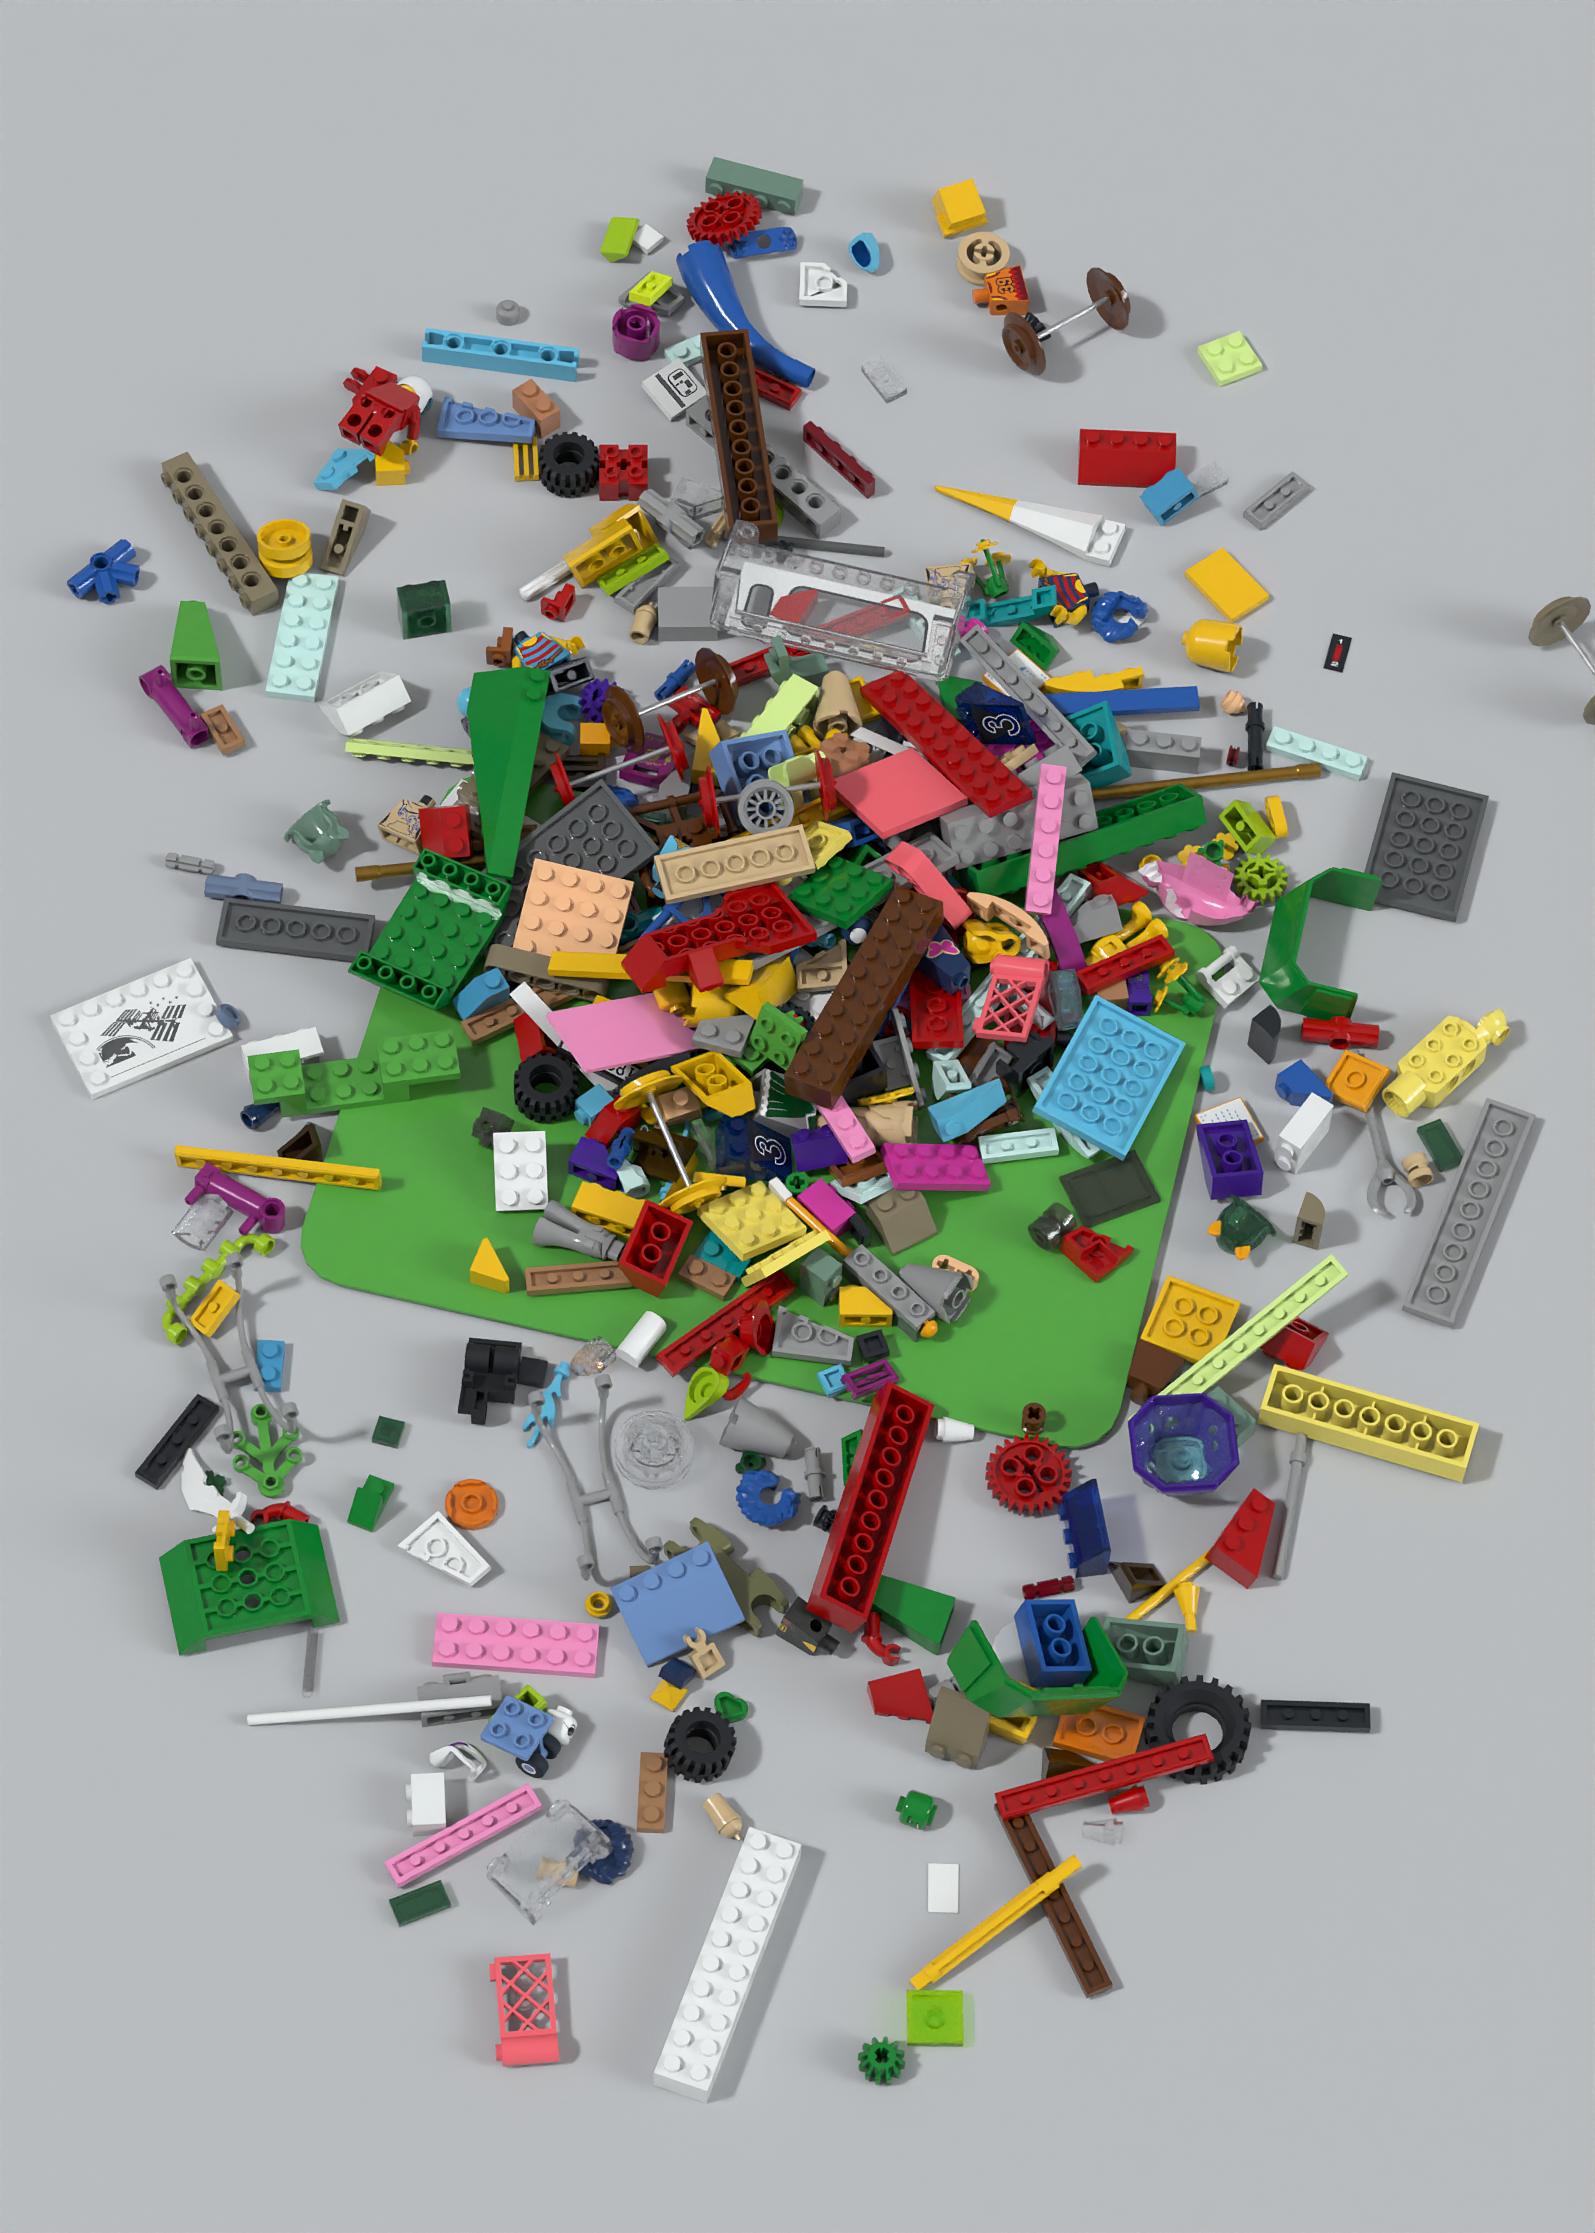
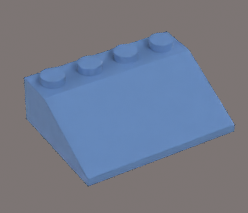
M786 729L720 741L709 752L721 790L725 796L740 794L753 781L769 779L768 769L795 757ZM807 790L802 791L803 805L810 803ZM737 801L729 802L737 826L741 828L742 833L748 831L739 819ZM750 802L747 804V806H755ZM763 802L760 804L758 811L761 814H768L772 810V804ZM776 810V811H777L778 813H780V814H783V811H784V810ZM747 811V815H750L755 811ZM757 817L753 818L751 821L755 823ZM764 819L761 820L759 825L764 823Z
M708 1541L610 1588L647 1667L689 1648L684 1643L683 1636L688 1635L692 1641H695L697 1633L694 1628L696 1627L702 1629L705 1632L706 1639L745 1621L738 1602Z

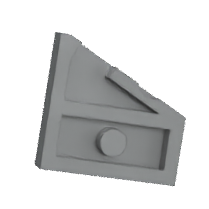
M750 1015L700 1020L692 1038V1046L741 1058L756 1020Z

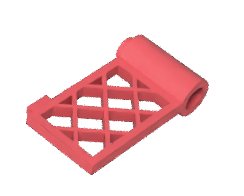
M997 954L996 958L991 960L990 974H993L981 1016L980 1018L975 1017L972 1032L976 1033V1038L1027 1042L1043 985L1048 981L1050 967L1048 959ZM998 983L1009 984L1011 988L1000 993L997 990ZM1027 986L1035 987V990L1027 995H1024L1021 989ZM1016 993L1020 999L1009 1004L1005 998ZM1001 1001L1005 1007L994 1013L991 1006ZM1026 1004L1029 1007L1028 1011L1019 1015L1014 1010ZM1010 1012L1014 1018L1003 1023L999 1018ZM993 1021L999 1025V1027L993 1030L984 1029L987 1024ZM1019 1023L1023 1027L1022 1033L1010 1032L1009 1030Z
M550 1953L494 1958L495 1964H489L490 1982L496 1981L501 2044H495L496 2060L502 2061L503 2067L559 2062ZM545 1962L546 1971L539 1979L527 1970L533 1963ZM501 1965H514L520 1971L510 1981L501 1974ZM523 1974L535 1982L526 1993L515 1985ZM545 1978H547V1985L542 1982ZM502 1981L506 1984V1986L504 1987L503 1990H502ZM538 1986L548 1993L547 1999L541 2005L529 1997ZM510 1988L521 1996V1999L513 2008L503 2001V1996ZM525 2000L537 2009L528 2020L516 2011ZM548 2004L549 2012L546 2009H544ZM504 2008L509 2011L505 2016ZM542 2013L550 2019L551 2028L538 2029L532 2022ZM512 2015L524 2023L518 2031L506 2032L505 2023Z

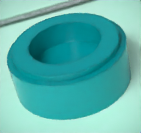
M1210 1066L1200 1067V1079L1204 1091L1215 1090Z

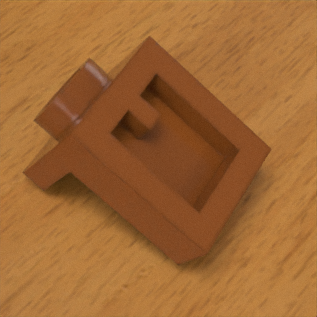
M503 627L502 637L498 636L497 647H486L487 664L511 666L514 646L513 627Z

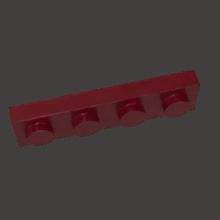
M812 421L803 425V441L867 499L875 494V478L870 471L864 470L857 460L842 450L838 442L831 440L821 427H817Z

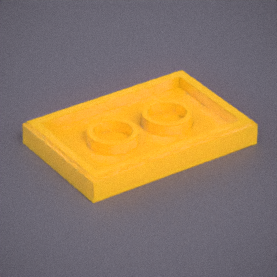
M1223 547L1185 571V577L1230 623L1237 621L1269 600V594Z

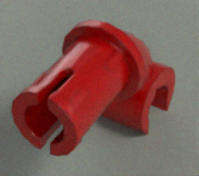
M287 1500L285 1503H276L253 1511L250 1521L254 1524L256 1519L264 1518L261 1524L269 1523L271 1518L277 1517L278 1520L294 1519L308 1523L310 1515L291 1506V1502Z
M869 1612L867 1621L864 1623V1635L861 1636V1641L866 1644L872 1653L882 1658L884 1664L887 1666L897 1665L900 1657H893L890 1653L899 1654L901 1647L894 1643L887 1646L881 1643V1614Z

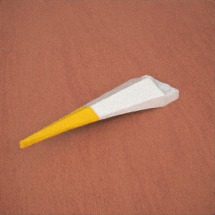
M935 485V491L1014 523L1086 561L1108 567L1126 530L1125 524L1103 519L1102 515Z

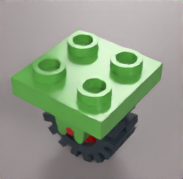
M767 1002L760 1009L748 1044L781 1068L787 1070L813 1027L815 1018L810 1016L808 1010L803 1012V1007L801 1006L798 1009L795 1008V1004H790V1007L787 1004H782V1007L779 1005L774 1007Z

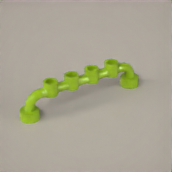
M263 1233L260 1236L257 1234L242 1235L233 1243L225 1240L218 1250L221 1256L216 1261L210 1257L207 1258L201 1266V1270L204 1273L199 1278L191 1275L184 1282L183 1287L186 1291L181 1296L177 1295L176 1298L182 1311L184 1312L187 1309L188 1303L195 1296L198 1297L204 1292L206 1285L212 1279H216L221 1275L223 1267L226 1265L225 1258L227 1255L234 1252L240 1254L244 1246L254 1244V1251L261 1256H267L275 1246V1239ZM167 1299L166 1306L168 1309L162 1317V1326L167 1332L166 1339L177 1346L186 1338L188 1329L179 1322L172 1323L173 1318L177 1314Z

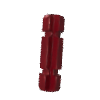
M1068 1575L1061 1577V1580L1054 1578L1036 1582L1037 1585L1030 1583L1022 1586V1594L1025 1600L1036 1599L1035 1596L1042 1598L1060 1594V1591L1066 1593L1075 1589V1582L1073 1577Z

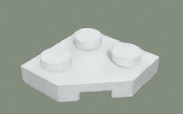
M801 262L799 305L846 307L847 282L841 277H836L831 272V268L825 263Z

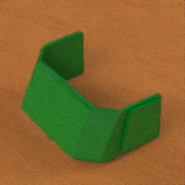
M1332 867L1305 881L1276 901L1259 983L1278 1009L1321 1020H1330L1336 1016L1351 1018L1358 994L1308 981L1296 963L1310 897L1372 911L1382 883L1380 878L1347 868L1339 869Z
M1091 1617L1082 1630L1092 1671L1083 1684H1074L1073 1687L1031 1690L1009 1678L977 1620H972L947 1659V1665L968 1701L999 1718L1086 1714L1118 1698L1128 1681L1127 1676L1129 1674L1097 1617Z

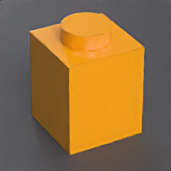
M580 723V755L605 753V758H610V748H615V742L610 736L605 723Z

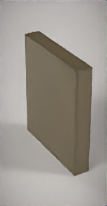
M648 1565L630 1566V1578L649 1570Z

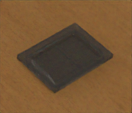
M1135 1149L1129 1151L1123 1161L1112 1157L1059 1177L1071 1205H1073L1082 1225L1086 1228L1096 1226L1161 1201Z

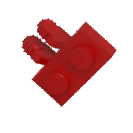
M378 366L374 368L370 375L365 370L354 367L350 373L354 379L346 378L343 385L346 389L356 394L352 399L354 404L369 389L390 382L396 383L397 375Z

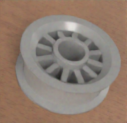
M759 779L751 782L741 791L737 800V813L746 830L752 834H759L787 828L793 818L794 804L789 792L782 784L770 779ZM763 790V797H760L758 791ZM767 790L772 791L769 797H767ZM777 793L779 797L773 800L775 794ZM755 794L758 800L752 799V795ZM783 800L784 805H776ZM750 802L755 806H747V804ZM761 803H771L772 810L768 814H761L758 811ZM776 810H784V811H783V814H780V813H778ZM747 811H755L752 814L747 815ZM774 815L780 818L777 822L773 818ZM757 817L755 823L751 821L753 818ZM762 819H764V826L759 825ZM768 819L772 821V825L768 826Z

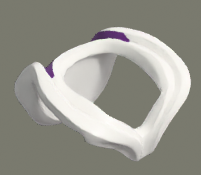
M455 1742L431 1752L429 1756L430 1763L434 1767H444L456 1755L471 1768L468 1778L470 1782L475 1780L487 1765L481 1753L465 1742ZM460 1749L470 1753L481 1765L476 1768L475 1764L460 1752Z

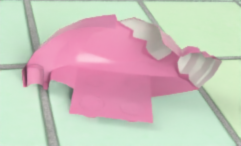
M1191 851L1186 866L1156 860L1145 864L1138 870L1148 887L1156 888L1159 900L1163 903L1164 908L1177 919L1188 921V923L1213 926L1239 921L1252 914L1259 902L1258 900L1251 901L1246 894L1241 899L1230 890L1234 874L1226 868L1220 867Z

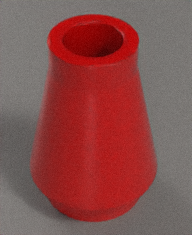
M1134 1785L1108 1799L1112 1815L1144 1811V1808L1150 1806L1144 1785L1139 1787Z

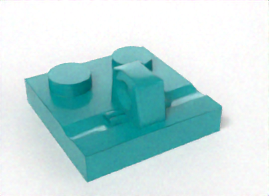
M711 1229L694 1254L737 1276V1282L741 1281L740 1278L745 1275V1270L750 1267L755 1257H752L742 1262Z

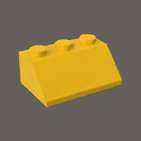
M710 1051L670 1066L671 1071L675 1075L683 1076V1083L706 1105L730 1117L741 1116L755 1109L752 1082L721 1053Z

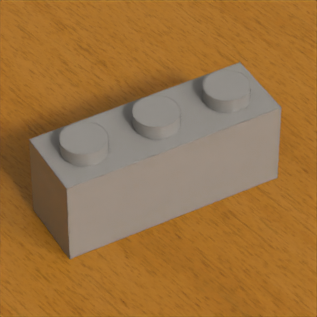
M1127 729L1125 749L1128 754L1130 767L1197 774L1202 737Z

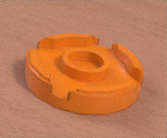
M466 1479L459 1481L446 1495L445 1510L448 1519L455 1526L463 1530L475 1531L485 1528L493 1522L498 1512L496 1491L482 1480Z

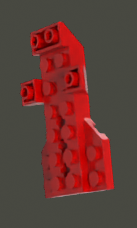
M770 882L726 893L723 898V904L720 908L717 907L713 914L643 934L622 960L621 967L642 993L652 992L665 987L667 977L677 976L689 971L690 980L701 993L724 986V980L717 962H723L750 952L771 955L797 946H804L807 943L817 941V932L775 882Z

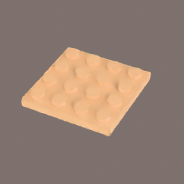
M535 858L513 947L550 957L552 951L617 954L635 883Z

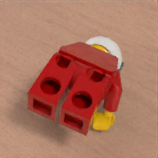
M413 375L404 377L396 383L390 382L369 389L365 395H361L338 424L341 436L359 446L362 443L363 448L382 456L386 450L385 446L393 433L403 430L408 425L406 435L408 440H403L399 448L404 450V455L416 452L419 448L415 440L419 438L420 417L427 413L433 404L431 386L424 378Z

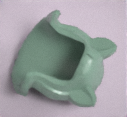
M324 800L307 811L289 828L284 836L286 842H289L292 838L297 847L302 852L308 854L310 859L317 864H320L323 858H330L336 855L342 846V841L350 837L349 830L341 826L337 816L327 808L331 804L330 800Z

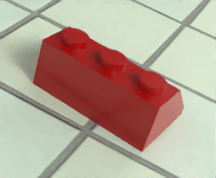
M648 1199L645 1200L617 1264L634 1287L657 1298L668 1283L693 1221Z

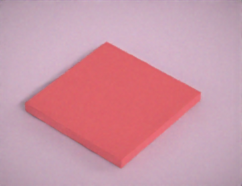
M913 748L834 779L837 782L835 785L836 796L882 839L968 805V798Z

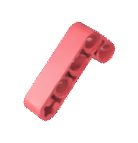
M901 841L884 859L886 864L894 872L906 878L918 893L943 902V923L952 931H956L972 914L971 909L930 859L918 848Z

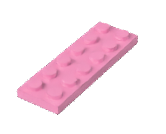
M437 1613L432 1667L595 1678L599 1624Z

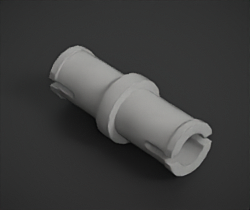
M808 1447L803 1451L806 1463L804 1478L808 1481L809 1501L822 1502L826 1499L823 1482L825 1470L822 1469L821 1450L819 1447L816 1448V1451L815 1447Z

